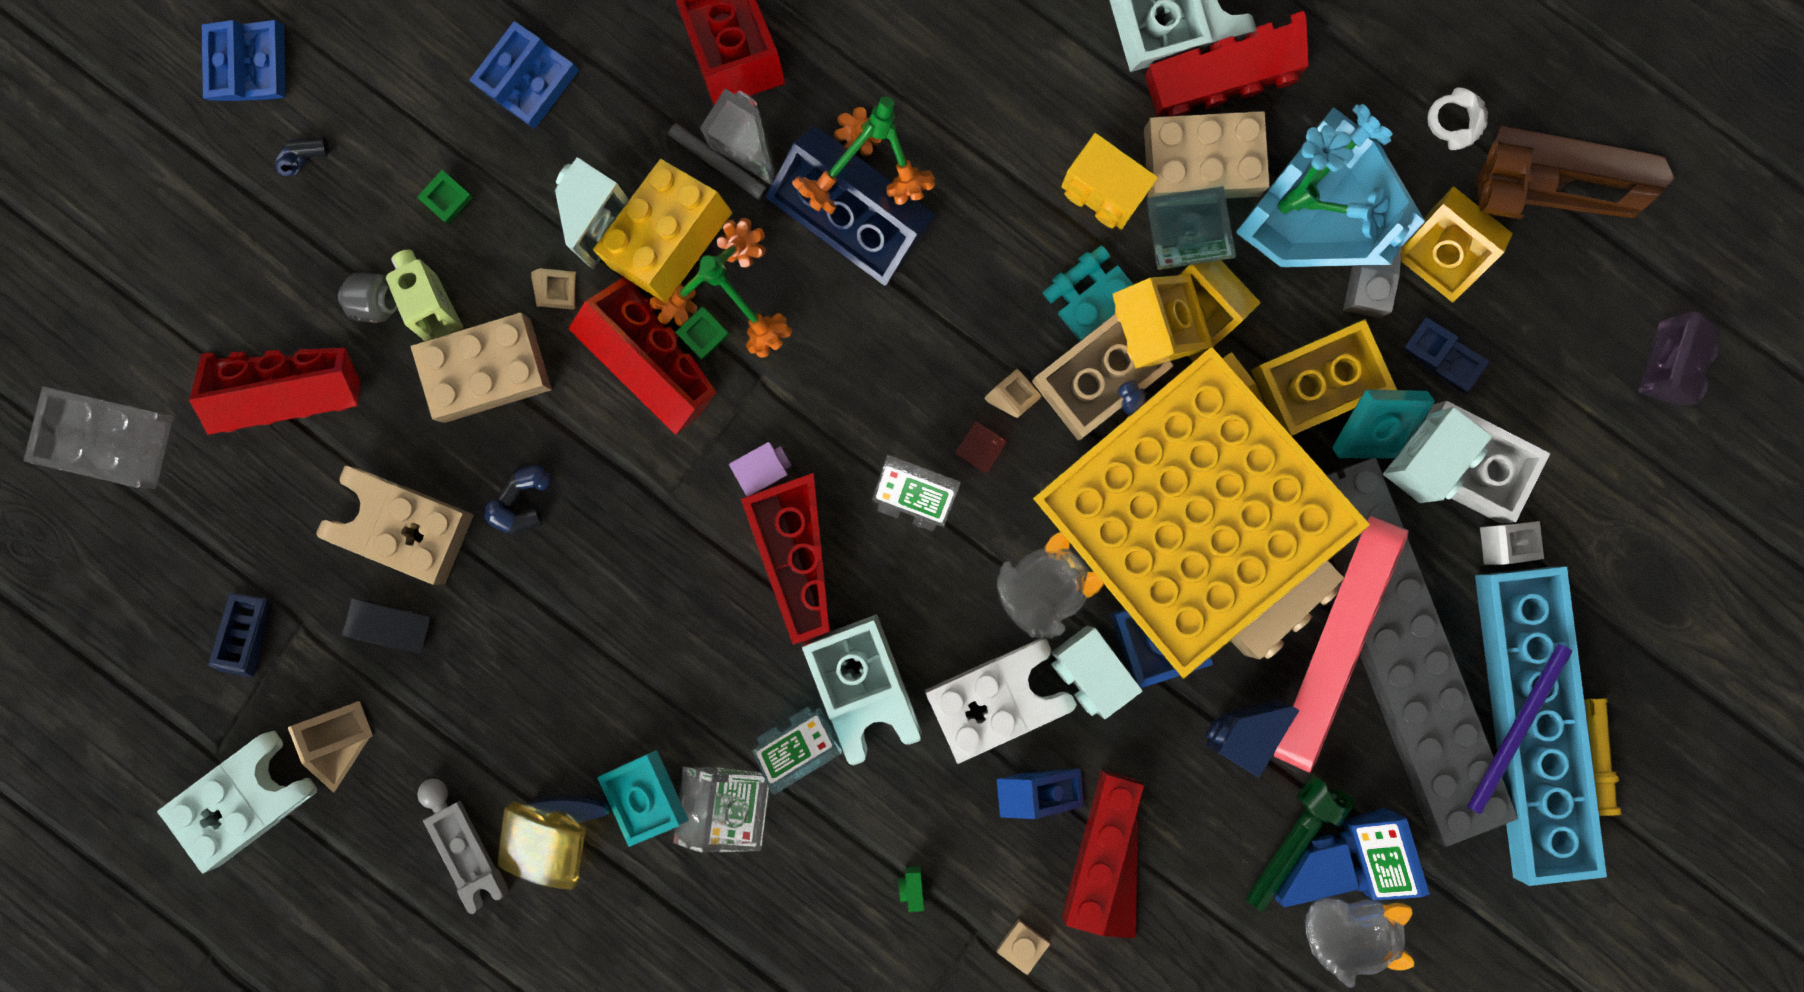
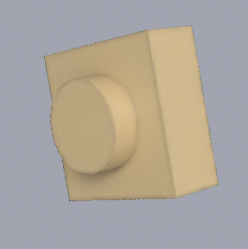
M1018 918L996 948V952L1028 975L1050 943Z

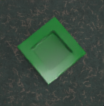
M443 170L417 196L423 204L447 225L474 198Z
M703 306L675 332L702 361L730 336Z
M920 866L905 867V878L898 879L900 902L908 901L909 912L924 911Z

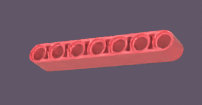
M1370 516L1367 521L1370 526L1361 534L1293 707L1300 711L1274 754V757L1311 773L1319 757L1409 534L1408 530Z

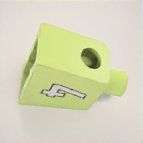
M403 250L393 255L391 260L396 270L388 273L386 280L404 324L424 341L439 338L463 329V325L436 273L421 259H416L412 250Z

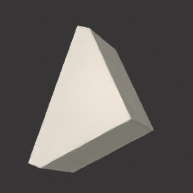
M1540 521L1480 527L1484 565H1503L1544 559Z

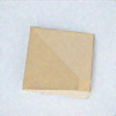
M542 268L531 272L537 307L575 309L576 272Z
M1017 368L985 397V400L991 405L1018 418L1036 403L1042 395Z

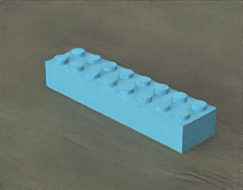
M1542 567L1475 575L1497 751L1556 646L1561 644L1573 651L1502 776L1518 817L1517 820L1506 824L1513 878L1528 886L1607 877L1567 567Z

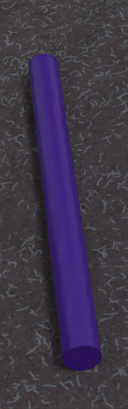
M1561 644L1556 646L1466 806L1480 815L1482 814L1573 651Z

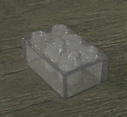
M42 386L24 462L136 488L156 489L174 416Z

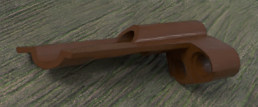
M1500 126L1474 186L1478 188L1480 211L1498 216L1522 219L1524 215L1521 212L1524 205L1530 204L1635 218L1675 178L1665 156ZM1574 180L1630 190L1617 203L1561 192L1565 185Z

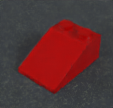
M676 0L714 108L785 84L777 49L756 0Z

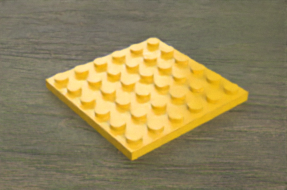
M1213 347L1209 348L1033 498L1183 679L1370 526L1366 519Z

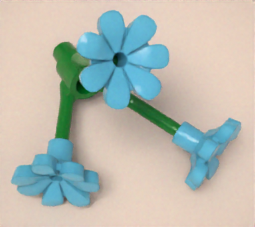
M1356 104L1352 111L1358 116L1356 121L1359 127L1351 135L1342 132L1335 137V129L1330 125H1324L1321 132L1315 127H1311L1307 131L1306 139L1308 143L1303 144L1301 153L1305 158H1312V166L1301 183L1288 191V196L1279 201L1278 207L1283 214H1287L1294 209L1301 211L1304 208L1308 210L1347 213V216L1350 218L1361 219L1363 234L1367 238L1374 239L1377 234V228L1383 229L1384 216L1381 213L1386 212L1389 206V200L1383 199V188H1374L1364 204L1350 202L1349 205L1321 201L1317 184L1330 171L1338 172L1344 167V164H1348L1353 159L1354 153L1352 150L1355 146L1359 148L1368 138H1375L1383 145L1392 141L1390 139L1393 135L1388 128L1380 126L1379 121L1370 115V111L1365 105Z

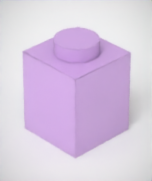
M770 442L729 464L747 497L765 491L789 478L790 476L786 469L792 466L782 447L774 449Z

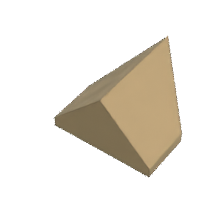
M360 701L288 727L301 763L333 793L369 738L373 736Z

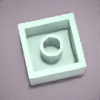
M1455 407L1431 413L1383 475L1419 503L1444 500V498L1450 499L1462 487L1464 481L1461 477L1469 466L1474 468L1484 459L1488 453V449L1485 446L1492 436Z
M1087 625L1051 652L1056 658V661L1051 665L1064 682L1068 685L1073 682L1079 691L1074 696L1091 716L1097 713L1103 719H1107L1142 692L1141 688L1094 627Z

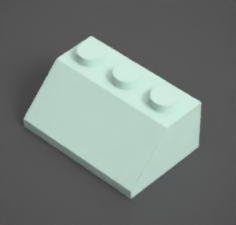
M577 157L572 165H565L556 180L558 186L555 189L566 245L584 263L594 269L601 258L594 252L593 248L628 203L629 199L616 182Z

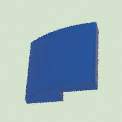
M229 20L202 24L203 99L213 101H246L286 98L284 24L277 20L248 24Z
M514 21L469 81L535 129L578 73L579 69L568 59L548 47L539 37Z

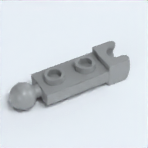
M431 778L425 780L418 789V800L424 807L432 809L434 815L423 820V823L459 889L457 893L467 912L474 914L484 903L480 895L481 889L489 891L494 900H500L508 894V887L499 869H495L461 801L448 807L446 803L448 797L447 786L438 779Z

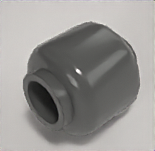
M352 273L345 279L338 292V301L343 311L353 321L385 322L398 308L384 274Z

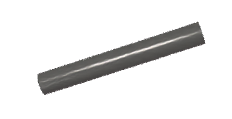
M678 123L671 127L668 135L756 199L760 200L765 195L767 187Z

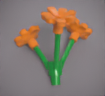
M881 97L878 106L873 108L869 118L866 117L867 113L863 107L854 108L853 116L848 113L840 114L837 121L843 128L835 130L834 137L839 142L846 141L844 147L847 148V151L829 172L825 171L817 181L800 176L792 181L793 186L804 197L811 198L809 203L813 209L819 212L823 208L832 215L836 206L833 200L830 199L829 190L837 181L835 177L858 150L863 157H867L873 152L872 144L879 145L881 140L885 138L890 140L898 161L896 168L899 176L893 179V183L886 187L888 197H894L895 203L901 205L906 203L908 196L912 200L924 198L922 190H930L935 186V177L931 171L920 172L917 167H912L911 162L906 160L897 136L896 126L893 124L895 119L893 111L895 101L891 97Z
M741 218L738 224L731 219L723 226L726 235H720L717 239L718 247L726 250L718 256H704L700 261V270L697 275L685 286L680 284L667 303L654 296L650 299V305L653 309H662L658 315V320L661 323L668 324L674 318L676 324L682 326L689 317H692L697 312V306L691 301L696 294L694 289L703 281H707L714 286L720 285L749 319L750 327L747 330V334L750 339L746 343L747 349L751 354L756 352L758 357H767L770 347L773 350L779 349L783 344L780 338L789 337L792 334V329L785 324L787 319L780 313L775 314L772 318L769 316L763 318L761 314H755L727 280L728 272L724 266L726 260L734 262L738 259L742 267H748L753 264L752 257L760 258L766 253V248L758 244L759 241L765 238L761 228L751 231V221L749 219Z

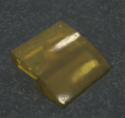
M514 801L504 808L498 867L537 884L573 890L578 882L585 828L556 811L543 818Z

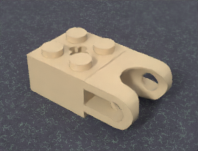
M344 466L339 481L342 485L357 493L361 503L359 514L353 521L346 524L339 521L323 520L316 532L317 537L432 585L445 584L474 514L362 469ZM419 528V533L424 535L422 541H415V529Z

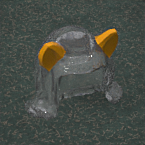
M1061 532L1053 535L1044 548L1026 555L1016 567H1012L1010 562H1004L1000 569V575L997 578L999 598L1012 621L1016 622L1020 629H1023L1031 637L1039 639H1052L1057 635H1061L1065 631V625L1060 621L1077 613L1086 599L1098 593L1104 585L1095 572H1089L1084 560L1069 549L1070 542Z
M1331 898L1319 899L1314 902V905L1310 906L1309 912L1306 914L1305 928L1307 932L1305 933L1312 949L1311 953L1316 956L1319 963L1327 971L1334 974L1346 987H1354L1355 978L1360 974H1376L1387 967L1394 970H1406L1414 967L1412 956L1405 951L1404 925L1413 914L1411 906L1404 903L1386 905L1373 900H1361L1348 904L1341 900H1332Z

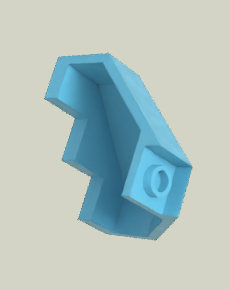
M1333 107L1317 126V129L1321 132L1324 125H1330L1334 127V136L1337 137L1342 132L1351 135L1359 126ZM1368 138L1359 148L1357 146L1354 147L1352 150L1354 157L1348 164H1344V167L1338 172L1330 171L1317 184L1321 201L1349 205L1350 202L1364 204L1374 188H1383V199L1389 200V206L1386 212L1381 213L1384 216L1383 229L1377 228V234L1374 239L1367 238L1363 234L1361 219L1350 218L1347 216V213L1308 210L1304 208L1301 211L1294 209L1287 214H1283L1279 210V201L1288 196V191L1301 183L1312 166V158L1303 157L1301 153L1302 148L1287 164L1264 197L1257 203L1236 231L1238 235L1280 267L1392 265L1400 248L1425 220L1380 143L1375 138Z

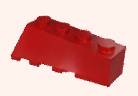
M1302 11L1290 15V23L1276 29L1273 28L1272 22L1256 27V31L1244 37L1245 40L1239 42L1233 36L1219 40V42L1214 43L1208 48V53L1202 54L1201 49L1197 48L1151 64L1145 74V78L1157 117L1166 115L1169 117L1185 116L1191 113L1190 108L1205 105L1206 109H1210L1226 103L1227 98L1240 94L1241 98H1249L1263 92V87L1276 84L1277 88H1283L1298 82L1299 77L1309 66L1305 12Z
M623 277L586 300L568 329L677 435L699 418L717 392L690 354H683L677 345L678 336L671 326L665 328L655 314L657 309H653L650 305L651 298H644L637 285Z
M346 348L299 349L294 356H284L280 350L266 351L263 357H248L246 352H231L228 356L229 358L217 359L214 353H201L189 398L194 411L207 435L220 432H233L237 429L256 425H270L277 421L306 418L314 414L335 410L343 411L350 407H355L358 405L361 382Z
M814 473L742 498L741 502L792 644L794 645L830 632Z
M1101 770L1062 913L1066 926L1101 936L1136 938L1138 806L1144 787L1137 779Z

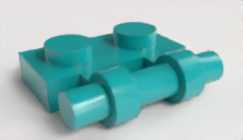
M1102 245L1092 253H1084L1078 258L1079 263L1067 273H1059L1052 279L1053 284L1042 292L1051 304L1060 296H1063L1068 302V305L1059 311L1058 315L1079 341H1082L1115 315L1116 305L1112 294L1133 285L1118 265L1107 274L1104 273L1100 265L1110 257V254ZM1089 275L1095 284L1079 295L1073 286Z

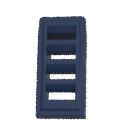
M230 592L208 666L220 672L254 677L269 600ZM238 608L255 610L253 617L237 614ZM235 624L250 625L249 631L235 629ZM232 639L246 640L244 647L232 645ZM230 653L241 655L240 661L229 660Z

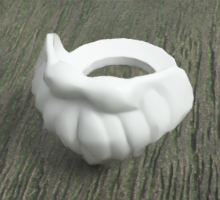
M1457 87L1451 95H1445L1437 99L1430 107L1427 116L1428 126L1434 135L1448 141V148L1450 150L1463 149L1471 146L1479 139L1480 135H1483V130H1485L1488 123V110L1485 107V102L1478 95L1465 88ZM1446 103H1455L1467 108L1470 118L1469 129L1452 132L1445 130L1438 122L1439 109Z

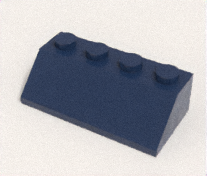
M814 125L793 143L765 198L886 286L919 243L936 214L917 200H912L910 196H908L906 203L896 204L894 197H888L886 190L887 185L893 182L856 155L851 158L835 177L837 181L829 190L830 199L833 200L836 206L833 214L827 213L823 208L819 212L813 209L809 203L811 198L804 197L793 186L792 181L798 176L817 181L825 171L829 172L847 151V148Z

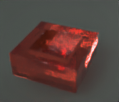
M975 421L955 452V455L987 474L1007 441Z

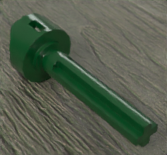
M1311 773L1296 795V798L1303 803V807L1306 810L1301 814L1297 823L1245 898L1247 903L1254 906L1260 912H1264L1303 852L1322 827L1323 821L1341 826L1356 803L1343 790H1328L1326 783L1314 773Z

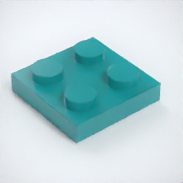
M1366 389L1332 449L1338 458H1396L1417 431L1435 400L1428 391Z
M657 750L597 777L628 847L689 821Z

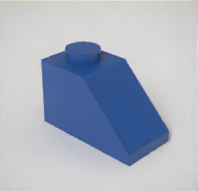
M1081 769L1021 773L997 779L1000 817L1037 819L1084 807Z
M1323 835L1313 838L1312 844L1308 845L1276 892V901L1285 908L1358 890L1359 887L1346 842L1339 838H1334V835Z

